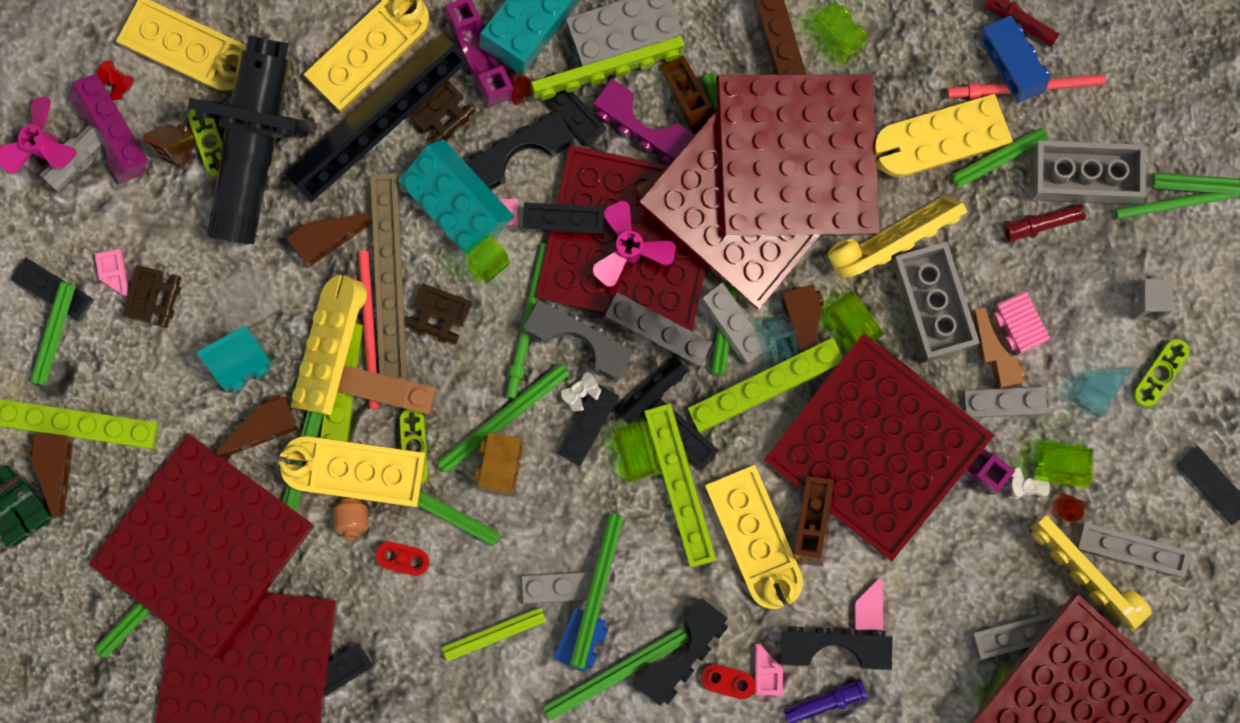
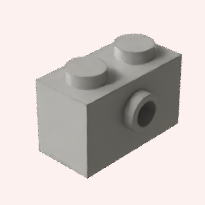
M1149 275L1147 279H1144L1133 288V320L1161 321L1173 312L1172 279H1164L1163 275Z

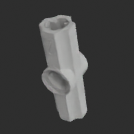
M92 123L77 138H71L64 143V145L73 147L76 150V156L64 168L55 169L49 165L40 175L58 192L77 172L85 171L93 163L95 154L104 146L99 133Z

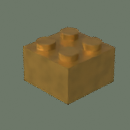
M488 432L487 439H482L480 455L484 459L482 466H477L475 481L479 484L482 492L514 497L524 446L521 438Z

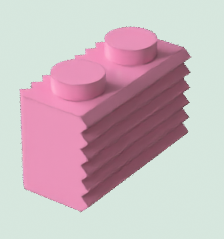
M1027 291L1000 302L994 307L993 318L999 328L1003 326L1007 334L1005 342L1011 352L1015 350L1017 356L1046 343L1050 339Z

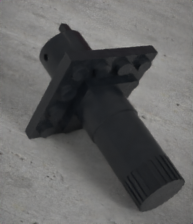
M249 35L246 51L240 50L230 105L189 98L187 109L196 110L195 116L219 119V126L225 127L220 154L221 161L207 236L254 245L276 137L283 138V134L307 137L308 133H316L318 123L281 116L291 60L286 59L289 43Z

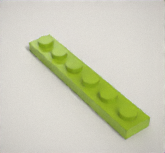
M682 36L533 81L531 82L530 90L534 100L538 98L547 100L554 97L560 91L573 92L586 83L591 82L592 85L599 84L605 81L606 77L612 75L621 77L638 67L647 69L654 66L657 61L664 59L666 62L673 61L683 53L685 44Z
M355 324L344 364L346 366L359 368L364 331L363 325ZM337 392L331 415L324 414L321 438L349 442L355 396Z
M831 338L689 407L688 410L698 432L702 433L836 368L844 357L835 338Z
M0 399V427L65 435L71 438L155 450L159 423Z
M672 404L646 410L645 415L690 568L716 561L717 557Z

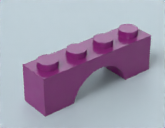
M458 0L447 4L445 19L461 53L468 61L467 66L486 107L490 108L512 98L513 86L503 65H500L495 57L479 47L480 33L483 31L481 18L473 1Z
M95 73L74 81L68 98L80 118L88 119L99 133L106 151L107 163L118 182L121 184L143 175L148 159L98 75Z
M611 79L594 102L595 115L605 123L612 122L618 127L617 131L627 138L632 136L639 141L638 145L649 153L654 151L661 156L660 160L665 165H670L694 134L678 123L666 129H651L644 126L633 113L634 93L614 79Z
M982 450L965 471L968 476L992 495L997 494L1015 472L996 455Z

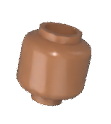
M352 498L342 499L333 508V529L337 534L343 535V539H358L360 534L368 530V507L361 503V500Z

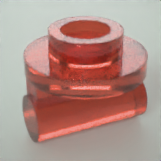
M519 73L509 78L513 86L511 99L514 105H519L531 96V81L528 77L522 76Z
M1061 493L1058 499L1057 513L1066 521H1079L1083 518L1088 503Z

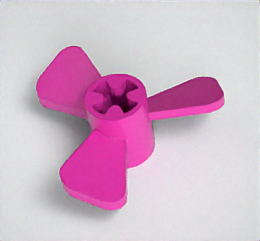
M42 96L33 100L31 104L32 124L26 125L21 129L18 135V142L0 146V165L4 171L10 174L17 173L32 154L46 159L55 169L64 168L76 156L77 152L73 147L59 144L56 136L44 130L51 105V100L48 97Z
M626 201L617 202L605 209L604 218L618 238L616 241V251L596 263L593 267L594 276L606 287H614L625 264L635 263L642 256L664 266L673 263L676 246L672 241L643 242L642 237L637 232L632 231L630 205ZM628 240V242L638 243V247H633L631 253H626V247L623 245L624 241Z

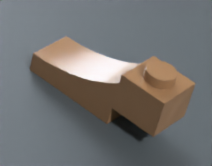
M986 308L975 309L971 315L980 342L978 351L981 366L992 364L997 389L1019 387L1023 383L1022 379H1025L1023 364L1018 362V357H1011L1000 344L990 324Z

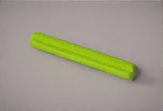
M536 608L443 646V655L447 661H451L545 623L546 617L541 608Z

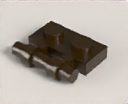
M447 81L415 109L409 117L424 133L434 127L437 133L430 138L434 143L443 139L445 141L449 140L452 137L451 133L460 125L467 124L470 121L469 117L476 110L470 104L461 110L458 104L464 97ZM451 111L455 117L444 126L440 120Z
M136 265L122 316L150 324L153 314L160 315L157 325L168 328L170 318L173 319L175 310H173L176 296H179L181 292V287L179 286L182 277L172 274L170 282L165 283L162 282L164 277L163 271ZM159 291L166 292L163 306L156 305Z
M422 283L413 305L414 310L422 312L419 319L410 316L406 326L416 329L415 332L421 335L426 333L437 337L440 342H450L456 345L460 335L451 332L453 324L464 327L473 303L467 299ZM433 316L443 320L442 328L430 324V317Z

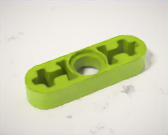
M191 109L188 119L205 168L212 177L217 179L218 172L215 168H212L215 166V161L211 155L216 154L219 161H221V153L218 152L222 148L223 140L216 120L204 118L208 129L203 130L201 123L195 120L198 118V116H195L196 110ZM208 135H213L217 138V143L213 148H205L203 146V139Z
M1175 339L1163 347L1133 391L1132 398L1137 406L1149 408L1158 402L1189 357L1190 350L1184 341ZM1178 346L1182 357L1177 356L1171 363L1166 362L1173 353L1170 348L1174 349ZM1161 366L1167 370L1168 377L1165 381H1159L1155 378L1154 370L1156 367ZM1151 384L1160 387V390L1155 387L1150 392L1149 396L1152 400L1143 401L1141 399L1143 395L1140 393V390L1144 392Z
M405 410L400 416L402 450H407V444L412 440L421 442L422 450L420 452L426 454L422 486L429 477L425 417L422 413ZM410 414H414L416 418L420 419V422L415 423V432L421 431V436L409 435L406 437V432L411 433V426L405 423V420L410 419Z

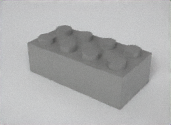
M621 0L566 18L567 29L581 67L682 36L683 39V31L671 0Z
M1038 140L1033 148L1032 200L1139 204L1145 198L1146 145Z
M947 241L895 256L892 265L923 362L927 363L975 349L980 342Z

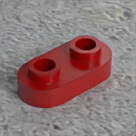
M389 541L382 543L376 551V560L385 569L412 576H421L430 567L428 554L418 548ZM389 551L395 552V558L392 561L386 559V554ZM414 558L421 559L420 567L414 568L412 566Z
M712 664L706 667L702 673V683L706 689L736 699L751 697L756 688L755 680L749 673L726 666ZM712 673L720 674L721 680L719 683H713L710 680ZM740 680H744L747 683V688L744 691H740L737 688V683Z

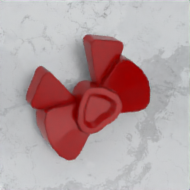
M111 60L104 61L98 68L97 75L104 87L108 83L115 85L111 99H123V94H126L132 88L134 78L124 75L117 70Z

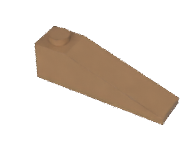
M344 365L337 392L431 416L438 389Z

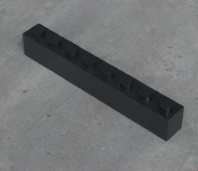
M440 34L288 170L285 176L312 203L467 64L468 61L452 41Z

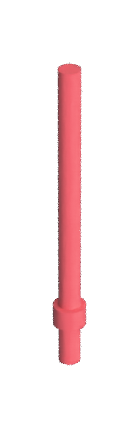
M1104 74L1050 79L1046 90L1105 85L1106 79ZM969 83L965 87L947 88L948 99L961 97L978 99L984 95L1011 93L1006 83L988 85Z
M359 251L360 282L367 289V299L362 307L366 370L377 373L369 251ZM369 400V409H380V403Z

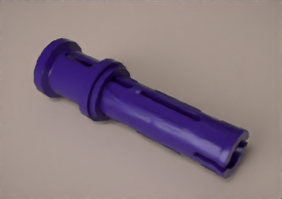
M857 678L854 683L843 687L835 686L830 693L783 710L788 723H797L836 708L844 710L847 705L861 700L866 702L868 698L861 679Z

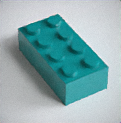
M506 0L480 33L479 47L523 76L581 0Z
M444 139L427 145L398 180L468 258L484 252L514 218L511 211Z

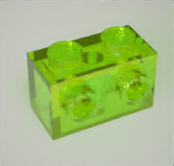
M835 0L815 15L813 27L843 64L846 65L866 50L869 41L867 39L868 34L862 26H856L851 20L852 16L849 10L844 5L840 6Z

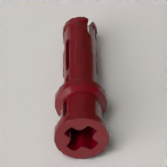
M987 0L982 8L983 10H990L1001 17V19L1012 15L1015 22L1019 23L1024 31L1044 42L1050 48L1060 35V33L1052 30L1038 19L1019 9L1016 1ZM994 2L1000 4V5L1003 6L1005 9H1002L1001 7H999L998 5H996ZM1024 20L1027 21L1028 23L1032 24V25L1035 26L1036 28L1040 29V30L1043 31L1044 33H1041V32L1037 31L1036 29H1034L1033 27L1029 26L1028 24H1026V23L1024 22Z
M1077 204L1076 206L1037 217L1029 214L1024 219L1018 221H1004L1003 231L1005 238L1009 244H1013L1015 240L1028 236L1035 238L1041 231L1083 221L1086 219L1085 211L1081 212L1084 207L1082 204Z

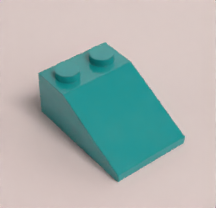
M246 325L197 352L218 383L227 392L231 390L232 392H237L247 385V381L254 377L260 379L271 372L269 369L275 366L260 338Z

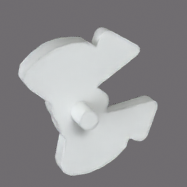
M586 372L581 381H578L571 388L563 389L561 396L571 406L573 411H583L581 398L585 397L588 393L595 400H598L601 389L598 387V382L593 375Z
M1017 467L1014 474L1010 477L1012 479L1010 490L1013 497L1019 499L1024 495H1037L1041 498H1046L1050 491V484L1047 478L1044 477L1045 472L1035 467L1032 479L1028 478L1025 481L1020 467Z

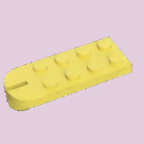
M151 0L137 1L116 40L119 45L222 93H232L236 73L229 69L231 66L237 69L240 50L246 51L247 48L242 43Z
M382 0L304 73L305 78L342 113L426 33L430 19L425 4L422 0ZM417 4L416 9L411 14H406Z
M992 94L888 125L877 135L874 149L876 158L881 153L887 151L897 152L879 158L876 161L877 169L893 177H907L1011 144L1013 140L996 95Z
M943 195L860 244L853 239L837 243L829 250L828 257L837 276L840 278L858 275L875 265L887 263L892 259L891 256L899 251L904 252L914 247L915 242L921 238L926 239L934 236L940 227L958 222L961 219L960 216L965 214L967 210L963 202Z
M337 275L332 277L324 286L313 316L311 332L306 342L304 358L300 365L297 384L292 394L291 408L331 415L358 311L364 306L367 299V289L362 282L345 275Z
M304 436L292 440L280 454V457L283 459L306 462L305 466L279 462L284 481L298 491L418 508L425 453Z
M753 465L705 485L753 600L758 605L767 609L784 607L773 585L778 583L787 605L794 602L802 591V574L756 466Z
M1047 515L1037 519L1029 526L1033 531L1031 536L1041 546L1045 544L1052 551L1050 556L1058 565L1062 566L1064 564L1070 571L1069 577L1078 586L1083 585L1090 592L1088 597L1098 607L1102 605L1126 629L1130 631L1136 630L1151 615V608L1142 596L1133 590L1126 591L1121 595Z

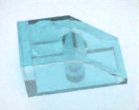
M788 313L762 320L765 340L773 366L800 354L796 331Z
M1125 366L1091 374L1084 380L1080 378L1072 390V393L1075 394L1072 402L1098 418L1102 417L1126 380L1131 368Z

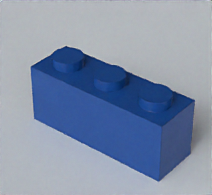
M1012 15L983 27L980 41L1017 104L1045 92L1050 81L1049 71L1046 66L1041 65L1034 46L1028 44L1024 37L1022 26L1015 22Z

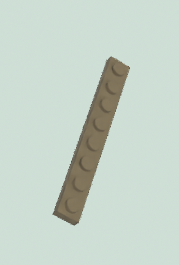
M397 173L370 175L379 374L408 381Z

